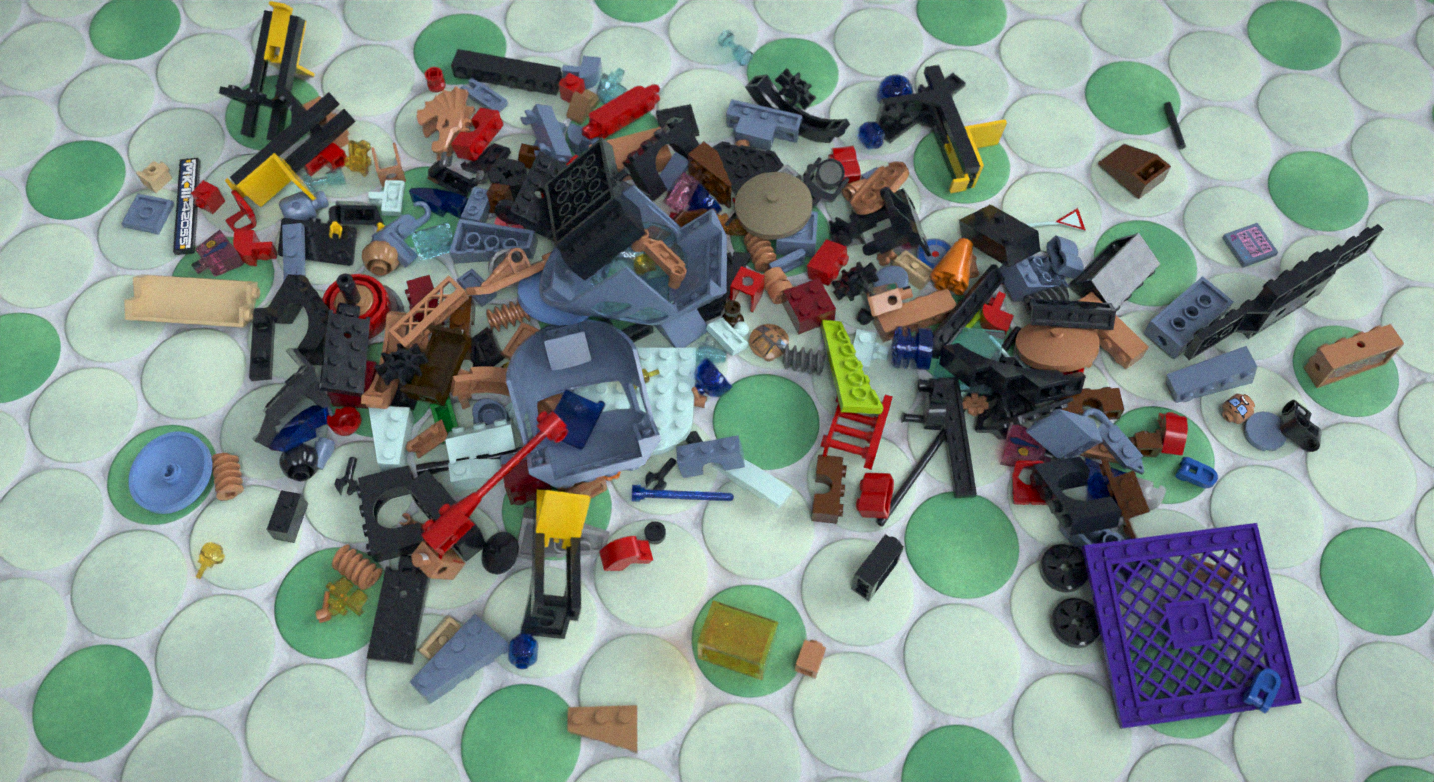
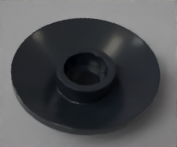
M498 532L487 540L481 555L482 565L486 571L499 575L507 572L514 565L519 553V545L515 536L508 532Z

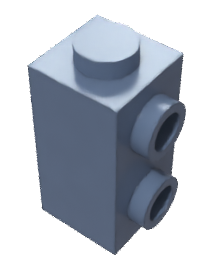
M740 117L739 122L735 123L733 128L735 142L747 140L750 146L771 150L776 135V125Z
M474 186L461 219L486 223L490 214V204L486 194L488 189Z

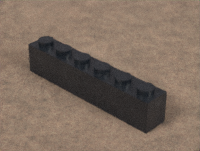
M457 49L451 64L454 77L469 80L473 78L478 82L556 96L559 91V82L562 79L561 67Z

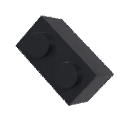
M280 491L266 529L274 540L295 543L308 507V503L303 495Z

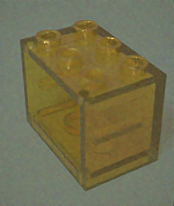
M713 600L697 642L698 659L763 680L776 642L778 622Z

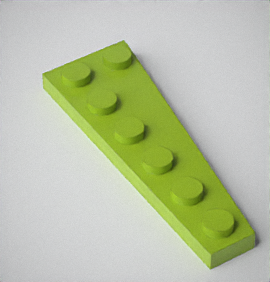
M822 320L820 327L841 412L881 414L883 406L875 389L872 390L869 384L870 379L868 375H865L862 370L863 365L861 361L857 360L856 350L851 344V340L842 322Z

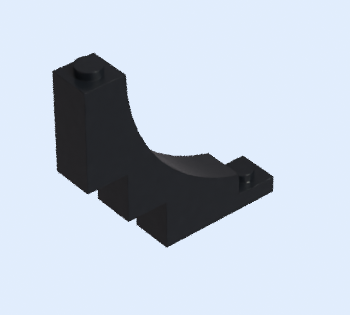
M960 343L942 346L939 364L969 388L986 384L1001 396L1018 392L1034 405L1081 394L1086 375L1082 372L1064 375L1058 370L1030 369L1004 364L981 356Z

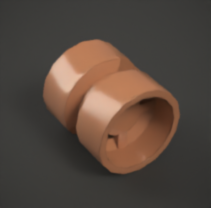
M774 267L763 274L765 275L764 289L768 292L774 304H782L783 291L793 286L787 280V276L781 267Z

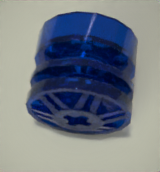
M896 326L891 343L893 368H900L901 360H903V368L908 369L910 360H913L915 370L930 369L933 348L932 328L918 327L915 336H912L911 328L906 327L905 335L903 336L902 326Z

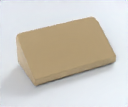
M905 250L893 261L892 266L903 268L908 274L909 283L919 290H922L931 280L930 274L933 269Z
M445 616L416 650L430 661L459 631L461 626L451 616Z

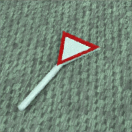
M1078 208L1057 221L1027 224L1030 227L1060 224L1086 232Z

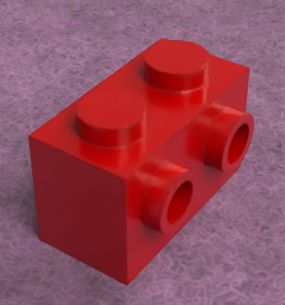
M826 239L807 264L808 278L811 280L820 278L824 285L829 286L838 277L841 268L848 263L847 246Z

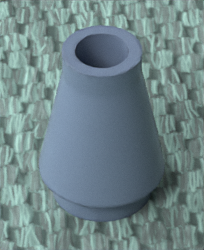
M319 437L318 441H315L314 446L318 453L317 467L320 470H323L326 462L336 449L334 441Z

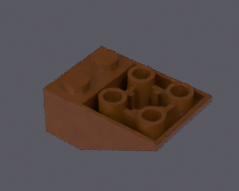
M703 141L688 154L689 179L694 184L702 187L705 193L711 194L716 198L719 204L725 205L730 209L731 182L718 152Z
M1127 144L1121 145L1098 162V165L1138 199L1163 182L1171 168V165L1157 154Z

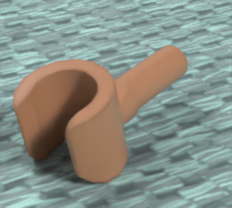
M692 387L691 390L695 397L694 406L705 408V402L708 397L700 395L696 387Z
M407 513L402 514V516L408 521L405 523L399 522L402 527L419 523L414 521Z
M329 591L324 592L323 609L315 611L319 623L331 619Z

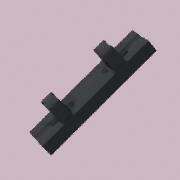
M268 307L254 308L249 369L251 381L272 380L275 321L268 313Z

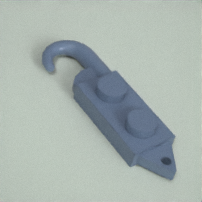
M423 201L414 203V207L422 206L425 213L423 216L416 220L409 214L401 215L373 234L371 242L377 240L389 228L402 240L430 219L431 209L429 205Z
M1089 408L1085 410L1082 416L1093 415L1102 423L1098 428L1103 440L1102 444L1124 470L1130 469L1142 475L1144 473L1143 455L1118 426L1114 425L1098 409Z

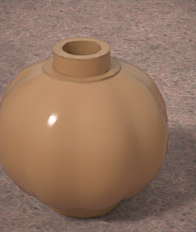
M372 241L362 251V260L365 268L375 275L389 274L399 265L397 250L386 241Z

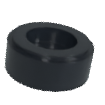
M657 521L650 522L644 530L645 538L651 544L663 542L666 537L665 526Z

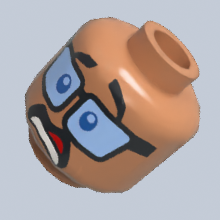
M1236 393L1222 404V416L1229 423L1241 424L1254 414L1255 404L1248 395Z

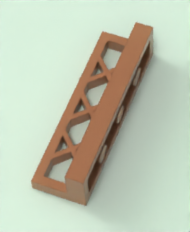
M448 275L388 331L408 350L414 343L419 345L431 334L428 330L429 325L437 326V324H442L469 297L466 291ZM449 283L456 288L451 294H443V288ZM431 299H439V305L436 308H428V302ZM424 312V319L421 322H413V316L416 313ZM402 326H409V333L405 337L401 338L396 333Z

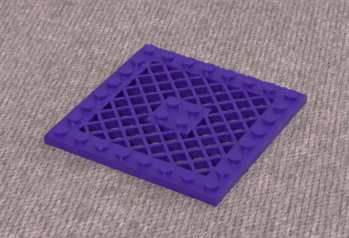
M1257 523L1082 546L1120 729L1258 710L1257 706L1249 705L1243 701V696L1249 689V687H1244L1248 679L1251 682L1253 681L1254 676L1252 672L1256 666L1261 670L1272 669L1280 676V688L1270 708L1302 703ZM1224 551L1220 558L1212 552ZM1202 554L1199 560L1195 559L1191 555ZM1228 554L1238 560L1234 567L1224 561ZM1181 556L1177 564L1171 559H1169L1171 557ZM1207 557L1216 562L1212 570L1203 564ZM1160 559L1156 566L1148 562L1149 560ZM1185 560L1194 565L1190 573L1181 567ZM1138 562L1134 569L1126 565V563ZM1164 562L1173 568L1169 576L1159 570ZM1111 565H1116L1112 571ZM1142 565L1152 571L1147 579L1137 573ZM1240 566H1242L1243 574L1238 571ZM1220 567L1230 572L1225 580L1216 574ZM1120 568L1130 574L1125 582L1116 576ZM1199 569L1208 575L1204 583L1194 577ZM1177 572L1186 577L1182 586L1173 580ZM1155 575L1165 581L1160 589L1151 583ZM1234 576L1243 582L1239 589L1230 584ZM1133 578L1143 583L1139 591L1129 586ZM1212 579L1221 584L1217 592L1208 587ZM1190 582L1200 588L1196 595L1186 589ZM1115 583L1121 586L1118 593L1116 591ZM1169 584L1178 590L1174 598L1164 592ZM1147 587L1156 593L1152 601L1142 595ZM1246 588H1247L1249 597L1243 593ZM1225 589L1235 594L1231 602L1222 597ZM1125 590L1135 596L1130 605L1120 598ZM1204 591L1213 597L1210 603L1208 598L1200 599ZM1182 594L1190 599L1178 602ZM1160 597L1169 602L1162 604V609L1156 605ZM1239 599L1249 604L1244 612L1235 606ZM1138 600L1148 606L1143 614L1134 608ZM1218 601L1227 607L1222 615L1213 609ZM1120 605L1126 609L1123 615L1121 614ZM1152 610L1161 615L1157 624L1147 618ZM1231 611L1240 616L1236 625L1227 619ZM1251 611H1253L1254 619L1249 616ZM1130 612L1140 619L1135 627L1125 621ZM1213 616L1218 619L1216 625L1214 624ZM1245 621L1254 627L1250 634L1241 629ZM1164 622L1166 623L1167 632L1161 628ZM1143 623L1153 628L1148 637L1139 631ZM1223 624L1232 629L1228 637L1219 632ZM1125 628L1131 631L1128 638L1126 637ZM1157 632L1166 638L1162 647L1153 641ZM1257 633H1258L1260 642L1257 641L1256 639H1254V637L1256 636ZM1236 634L1246 639L1242 647L1232 642ZM1135 635L1144 641L1140 650L1130 644ZM1218 639L1224 642L1220 650L1211 645L1219 643ZM1250 644L1259 649L1255 657L1246 652ZM1149 645L1158 651L1153 660L1144 654ZM1169 645L1171 650L1180 649L1175 657L1166 651ZM1202 646L1198 653H1195L1189 647ZM1228 647L1238 652L1233 661L1224 655ZM1206 650L1216 655L1211 664L1202 658ZM1130 651L1136 654L1133 660H1131ZM1184 653L1194 658L1189 667L1180 661ZM1162 655L1172 661L1167 670L1158 664ZM1242 656L1251 662L1247 670L1238 665ZM1262 657H1264L1265 665L1260 662ZM1140 658L1149 664L1145 673L1135 667ZM1220 659L1229 665L1225 673L1216 668ZM1198 662L1207 668L1203 676L1193 671ZM1176 665L1185 671L1180 680L1171 674ZM1154 668L1163 674L1158 683L1149 677ZM1234 669L1243 675L1239 683L1229 678ZM1212 672L1221 678L1216 687L1207 681ZM1135 674L1141 677L1138 683H1136ZM1190 675L1199 681L1194 690L1185 684ZM1168 678L1177 684L1172 693L1163 687ZM1145 681L1154 687L1150 696L1140 690ZM1225 683H1228V684L1231 685L1233 688H1235V689L1221 690V689L1223 688V686L1225 685ZM1203 686H1206L1208 689L1212 691L1207 693H1199ZM1181 689L1190 694L1176 697ZM1159 691L1168 697L1154 700ZM1259 691L1257 696L1263 699L1265 693ZM1140 697H1142L1146 701L1140 702Z

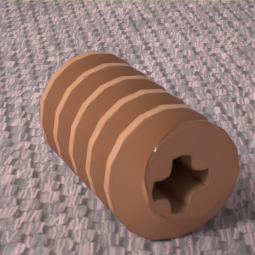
M747 233L744 237V244L747 251L751 253L755 269L759 272L768 271L769 264L778 260L776 259L771 242L768 239L759 238Z
M518 299L516 300V306L512 301L509 302V308L502 304L501 311L497 306L494 307V313L486 309L487 320L492 332L494 327L500 332L501 325L508 329L509 322L515 327L516 320L522 323L524 317L529 322L531 321L530 316L521 308Z
M218 453L212 456L214 484L218 500H231L244 491L242 486L243 480L240 478L242 472L239 471L241 466L238 463L239 457L236 455Z
M346 544L336 552L332 560L333 569L337 570L341 575H345L348 580H351L354 585H358L361 590L369 589L381 577L382 568L376 569L375 563L369 564L370 560L368 558L363 559L361 553L356 555V549L350 550V545Z

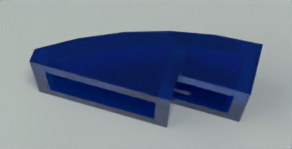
M410 188L409 190L413 203L418 201L427 203L431 212L442 218L446 213H449L461 219L468 198L446 190L435 188Z
M312 405L294 416L276 435L269 446L270 450L286 452L316 438L315 429L327 424L328 407L323 408L318 405Z

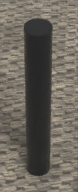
M1166 102L1164 107L1178 148L1184 149L1186 144L1171 102Z

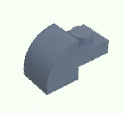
M570 123L568 127L569 146L572 152L579 156L589 148V145L594 144L600 138L595 137L589 140L582 135L583 127Z

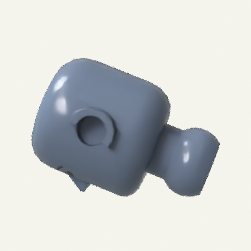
M298 192L281 199L279 207L284 218L309 221V217L316 218V209H325L329 206L324 192H316L314 195L316 199L314 201L304 192Z

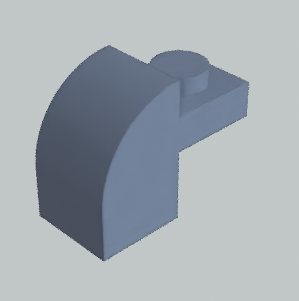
M583 56L581 67L563 65V78L568 73H571L584 80L585 89L594 87L601 78V57Z

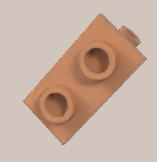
M439 420L414 439L408 441L406 450L408 452H416L419 459L443 443L448 435L443 421Z

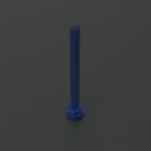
M632 485V502H640V500H645V498L732 501L734 499L732 493L649 490L641 487V485Z

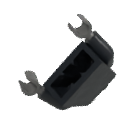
M442 152L441 159L434 162L428 169L427 179L464 198L467 197L470 189L474 188V186L486 184L488 181V173L483 174L484 171L482 170L476 172V178L469 179L447 168L451 166L453 155L450 157L446 156L447 152Z

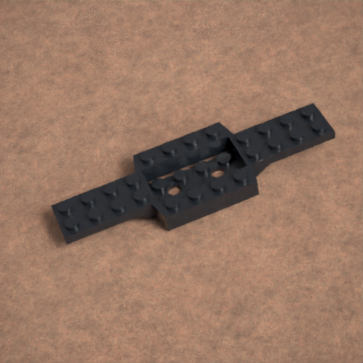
M1379 224L1372 228L1367 227L1359 236L1350 237L1344 245L1341 246L1339 244L1331 251L1328 248L1322 252L1316 251L1307 261L1304 262L1302 260L1292 270L1289 271L1287 269L1283 271L1276 280H1268L1262 286L1264 289L1254 300H1246L1239 309H1231L1221 320L1217 318L1206 329L1202 327L1193 334L1194 339L1187 344L1188 348L1184 356L1190 361L1234 333H1243L1250 339L1304 306L1313 297L1318 296L1336 273V270L1366 253L1384 229Z

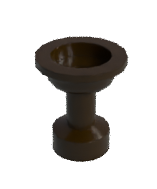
M735 300L728 301L725 304V313L722 315V318L732 328L737 322H744L743 315L740 313L741 306L739 302Z

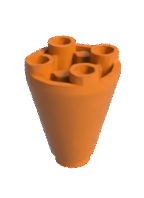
M959 238L931 271L930 278L935 283L934 287L937 290L942 291L948 288L949 291L957 295H963L967 290L973 244L968 239Z

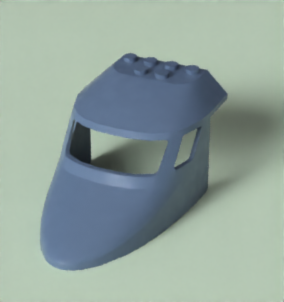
M589 319L573 325L551 324L524 340L512 355L507 367L506 382L524 446L529 442L524 421L525 413L527 412L534 437L540 431L536 427L538 424L536 421L538 417L537 403L550 396L589 385L619 381L630 404L628 409L600 412L564 422L567 426L568 434L562 441L555 443L553 440L549 441L545 438L527 455L530 475L556 488H569L578 482H592L597 477H610L623 470L633 471L638 469L640 466L645 465L661 441L659 431L654 422L637 348L633 341L620 329L602 321ZM633 384L639 388L645 412L640 410Z

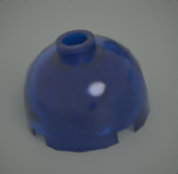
M891 74L886 76L879 84L877 101L880 104L884 98L913 94V86L909 79L903 75Z
M699 182L694 184L688 191L686 202L689 208L687 211L699 210L701 208L713 209L716 215L722 211L721 206Z
M708 357L696 366L694 379L697 384L695 387L701 395L706 393L710 397L717 398L725 395L733 388Z

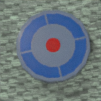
M938 238L927 239L931 256L928 257L920 245L916 251V258L932 269L951 248L949 243Z

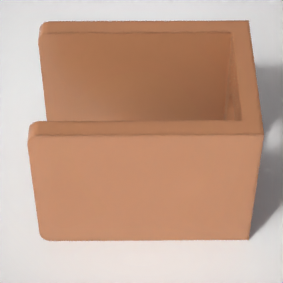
M395 142L393 147L398 164L396 166L381 169L374 147L371 148L382 187L385 186V180L406 182L401 158ZM391 173L396 174V177L391 179L386 176Z

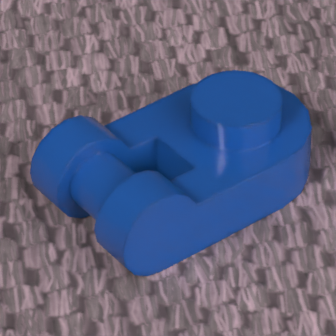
M1190 457L1182 458L1180 463L1181 469H1178L1175 475L1181 481H1188L1205 489L1213 487L1218 480V474L1215 469ZM1190 469H1193V470H1195L1196 472H1195V474H1194V473L1190 472L1189 470H1190Z
M1272 669L1258 671L1249 689L1244 694L1243 701L1249 705L1253 704L1257 706L1259 711L1267 713L1280 688L1281 680L1278 673ZM1259 691L1265 693L1263 699L1257 696Z

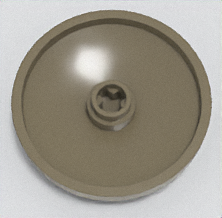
M782 172L763 173L751 178L739 189L735 199L736 217L740 225L748 233L763 239L786 238L800 231L809 221L812 214V196L808 187L793 175Z

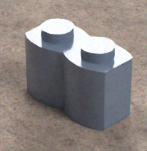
M1057 235L1054 236L1046 245L1047 253L1052 258V268L1057 274L1075 279L1084 270L1082 259L1078 256V247L1074 241Z

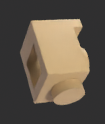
M153 161L142 172H136L142 184L155 193L172 179L168 172L170 169L163 162L158 164Z

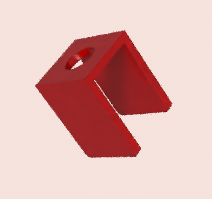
M741 266L730 286V301L735 300L739 292L750 295V312H754L764 292L765 275ZM750 277L753 280V284L745 286L743 278Z

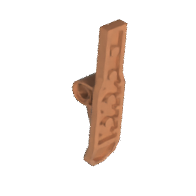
M511 248L506 252L504 260L480 286L466 287L464 290L467 295L491 294L543 270L551 252L542 255V260L530 265L522 249ZM514 251L520 254V260L516 263L511 260V254Z

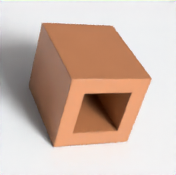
M804 640L795 665V671L816 679L826 647H823L822 643L816 640Z

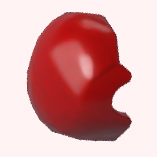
M348 406L341 409L337 408L333 416H327V425L335 434L340 436H350L356 432L362 421L361 414L354 407Z

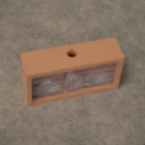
M1391 324L1383 327L1378 325L1368 332H1358L1351 338L1346 339V337H1343L1334 344L1328 345L1326 343L1316 349L1315 355L1309 358V362L1304 367V370L1316 388L1387 364L1404 345V342Z

